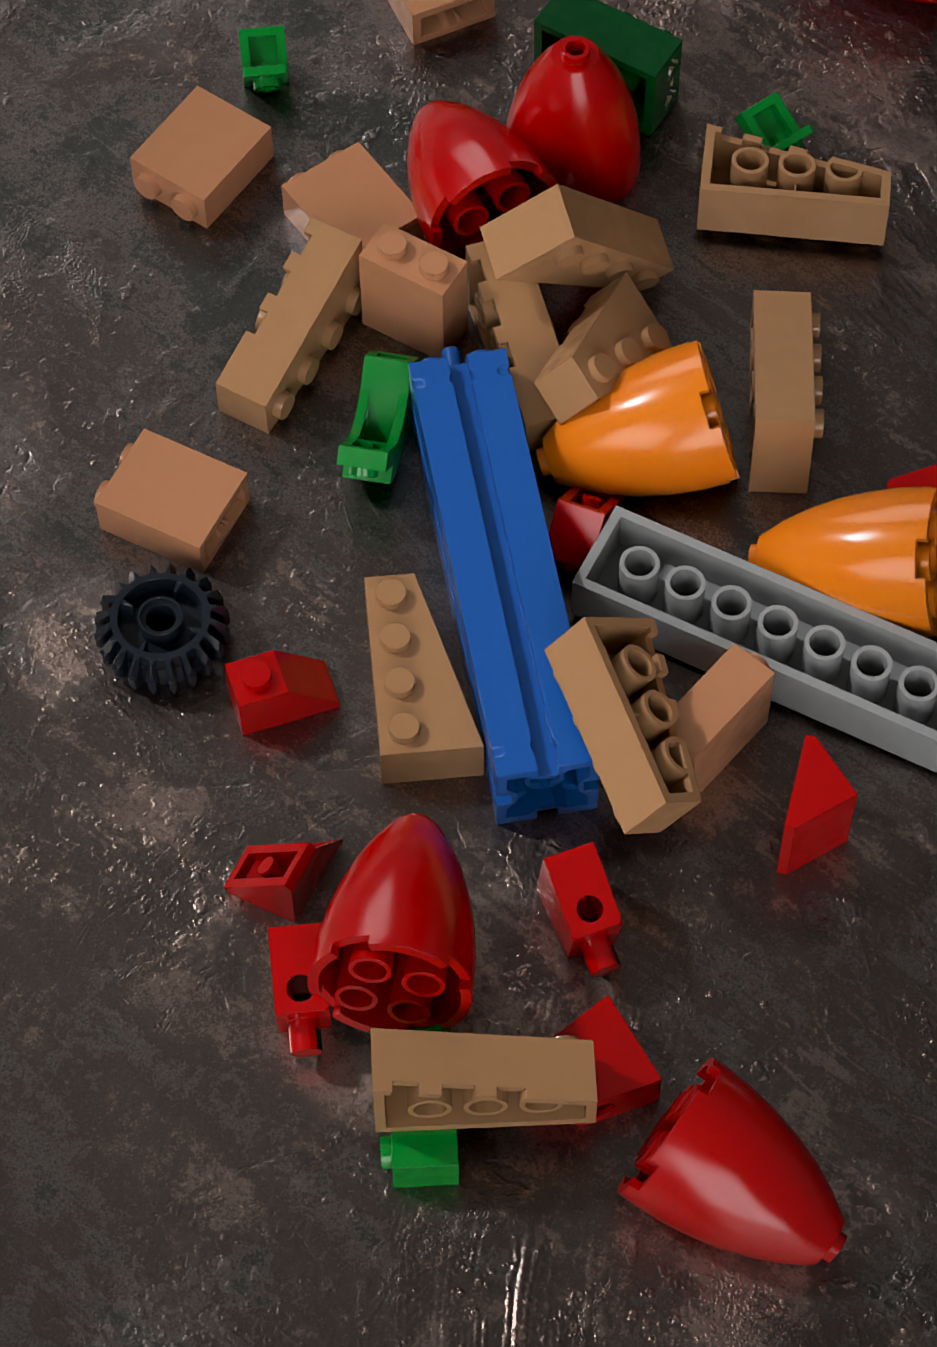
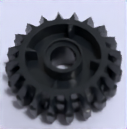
M150 563L147 575L140 577L131 570L128 576L129 584L114 581L112 587L113 595H102L100 602L102 611L96 612L94 619L97 629L94 637L96 647L100 649L102 662L106 667H112L113 675L117 680L128 677L129 685L134 690L144 682H147L149 691L155 695L161 684H168V688L174 694L178 689V682L185 680L189 685L195 687L197 672L211 677L213 671L212 661L223 662L225 655L224 645H228L230 641V629L228 627L230 616L229 611L224 606L222 594L219 590L212 591V584L207 577L196 580L195 572L192 571L191 567L181 575H177L176 568L172 563L169 564L164 573H157L156 568ZM159 626H171L166 631H154Z

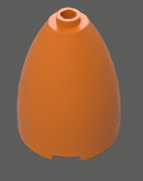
M698 340L690 343L688 341L638 361L621 372L610 393L562 424H559L557 420L542 437L543 447L536 449L537 459L543 476L552 475L556 484L569 488L575 486L583 489L585 492L630 497L667 496L689 493L730 484V481L739 479L740 475L728 427H726L717 396L718 392L701 343Z
M932 486L900 487L868 491L838 498L811 507L783 520L761 534L757 544L750 545L748 562L926 638L937 636V488Z

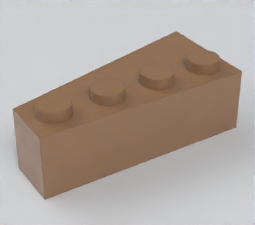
M707 123L697 229L884 246L890 206L892 172L837 157H832L827 162L814 159L808 154L807 149L792 145L788 151L763 145V138L746 133L743 139L723 134V127Z
M556 184L480 227L496 280L603 288L627 271L638 291H642L655 286L659 282V277L674 270L656 218L560 184Z
M311 217L304 230V234L308 236V242L301 255L292 251L283 266L286 274L282 280L279 293L275 296L268 292L260 305V311L255 324L257 331L255 334L247 330L245 331L215 383L219 411L269 434L278 419L284 420L289 415L294 405L295 395L303 384L308 385L312 382L318 371L320 359L327 349L333 350L338 345L343 334L344 325L351 315L357 316L362 310L359 254L362 252V239L314 217Z
M484 241L466 245L468 309L484 349L491 351L506 348L509 372L512 374L529 452L535 451L543 447L542 437L557 421L534 384L555 349L559 347L552 318L547 311L538 283L496 280Z
M753 291L750 323L751 382L749 415H751L749 456H751L749 492L807 494L813 440L814 438H823L824 409H815V405L822 404L823 376H814V373H820L822 345L813 343V341H819L821 318L820 312H812L811 292Z
M415 574L364 577L382 784L484 775V745Z
M583 617L544 649L553 669L554 678L560 685L573 715L574 724L581 733L593 761L594 770L601 779L613 807L614 816L620 823L624 835L660 833L702 802L687 742L676 735L674 724L680 718L676 700L666 696L662 678L669 672L665 656L655 653L652 639L659 634L655 618Z
M370 1028L375 1132L596 1123L598 1101L593 1040H584L571 1035L547 1038Z

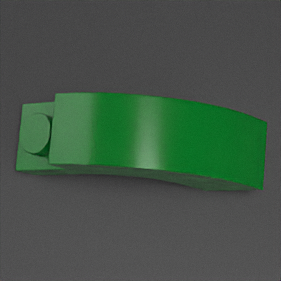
M375 350L365 355L354 423L350 435L339 445L337 465H343L342 477L384 484L392 483L402 457L411 416L410 396L412 395L409 386V363L419 362V357Z

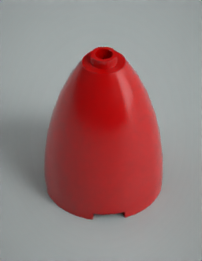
M568 36L560 39L548 47L525 74L511 103L506 126L520 136L537 153L560 185L618 204L632 190L640 171V130L630 90L616 64L593 41L582 36Z
M436 100L423 106L414 118L408 141L407 168L408 182L417 218L428 243L463 260H466V245L484 241L480 230L481 226L559 184L543 160L520 136L499 120L479 109L459 102Z
M411 813L395 819L375 835L356 857L339 883L328 905L316 938L308 973V989L310 994H319L322 999L334 1007L333 1018L362 1031L370 1033V1028L411 1030L412 1027L420 1028L437 1024L448 1030L456 1026L467 1016L472 1004L476 968V942L472 904L460 863L441 828L429 817L423 814Z
M711 1057L701 1066L696 1074L704 1081L701 1084L697 1083L694 1087L690 1084L683 1093L680 1092L634 1157V1160H636L634 1166L639 1169L636 1177L629 1179L625 1176L618 1186L617 1193L660 1222L718 1249L780 1264L814 1266L821 1259L828 1263L831 1262L843 1247L847 1235L841 1231L845 1219L834 1192L821 1168L797 1133L778 1111L750 1084L718 1059Z

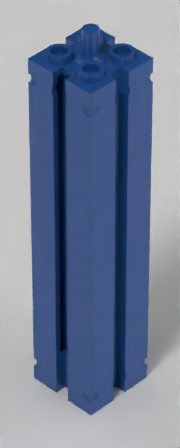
M450 346L442 350V358L429 357L420 362L409 363V386L412 395L410 396V414L475 725L484 745V768L490 795H492L496 824L537 818V811L556 808L557 815L598 808L599 787L597 780L600 777L594 770L591 756L580 731L574 724L573 715L560 685L554 678L553 669L544 649L569 630L570 625L512 374L509 372L506 348L491 351L486 349L473 351L467 354L466 363H463L460 349Z

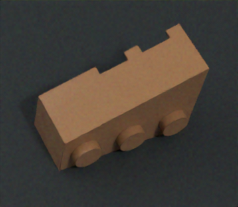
M627 271L588 298L584 304L585 310L579 319L574 321L568 329L569 335L563 344L555 349L534 382L559 424L567 421L613 390L616 379L624 369L651 355L673 347L666 330L658 323Z

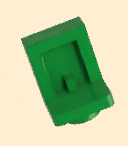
M284 25L238 29L244 87L253 86L255 92H272L281 89V84L289 83Z
M777 91L735 117L744 134L763 138V145L788 151L791 145L806 149L802 141L815 132L810 124L801 129L799 128Z

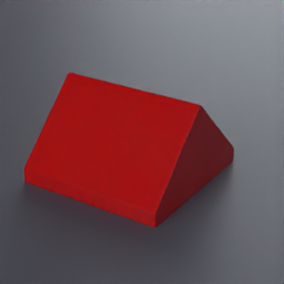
M805 736L784 825L776 873L787 875L848 841L858 794L817 737Z

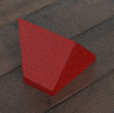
M343 839L318 843L249 845L246 847L223 888L231 895L296 923Z

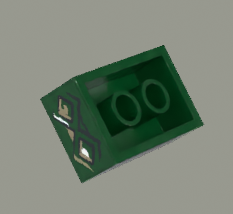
M550 0L534 20L533 63L548 47L564 37L582 36L590 39L608 54L620 70L628 85L636 108L639 130L651 136L678 100L683 40L675 37L667 30L658 29L633 17L626 11L618 10L598 0Z

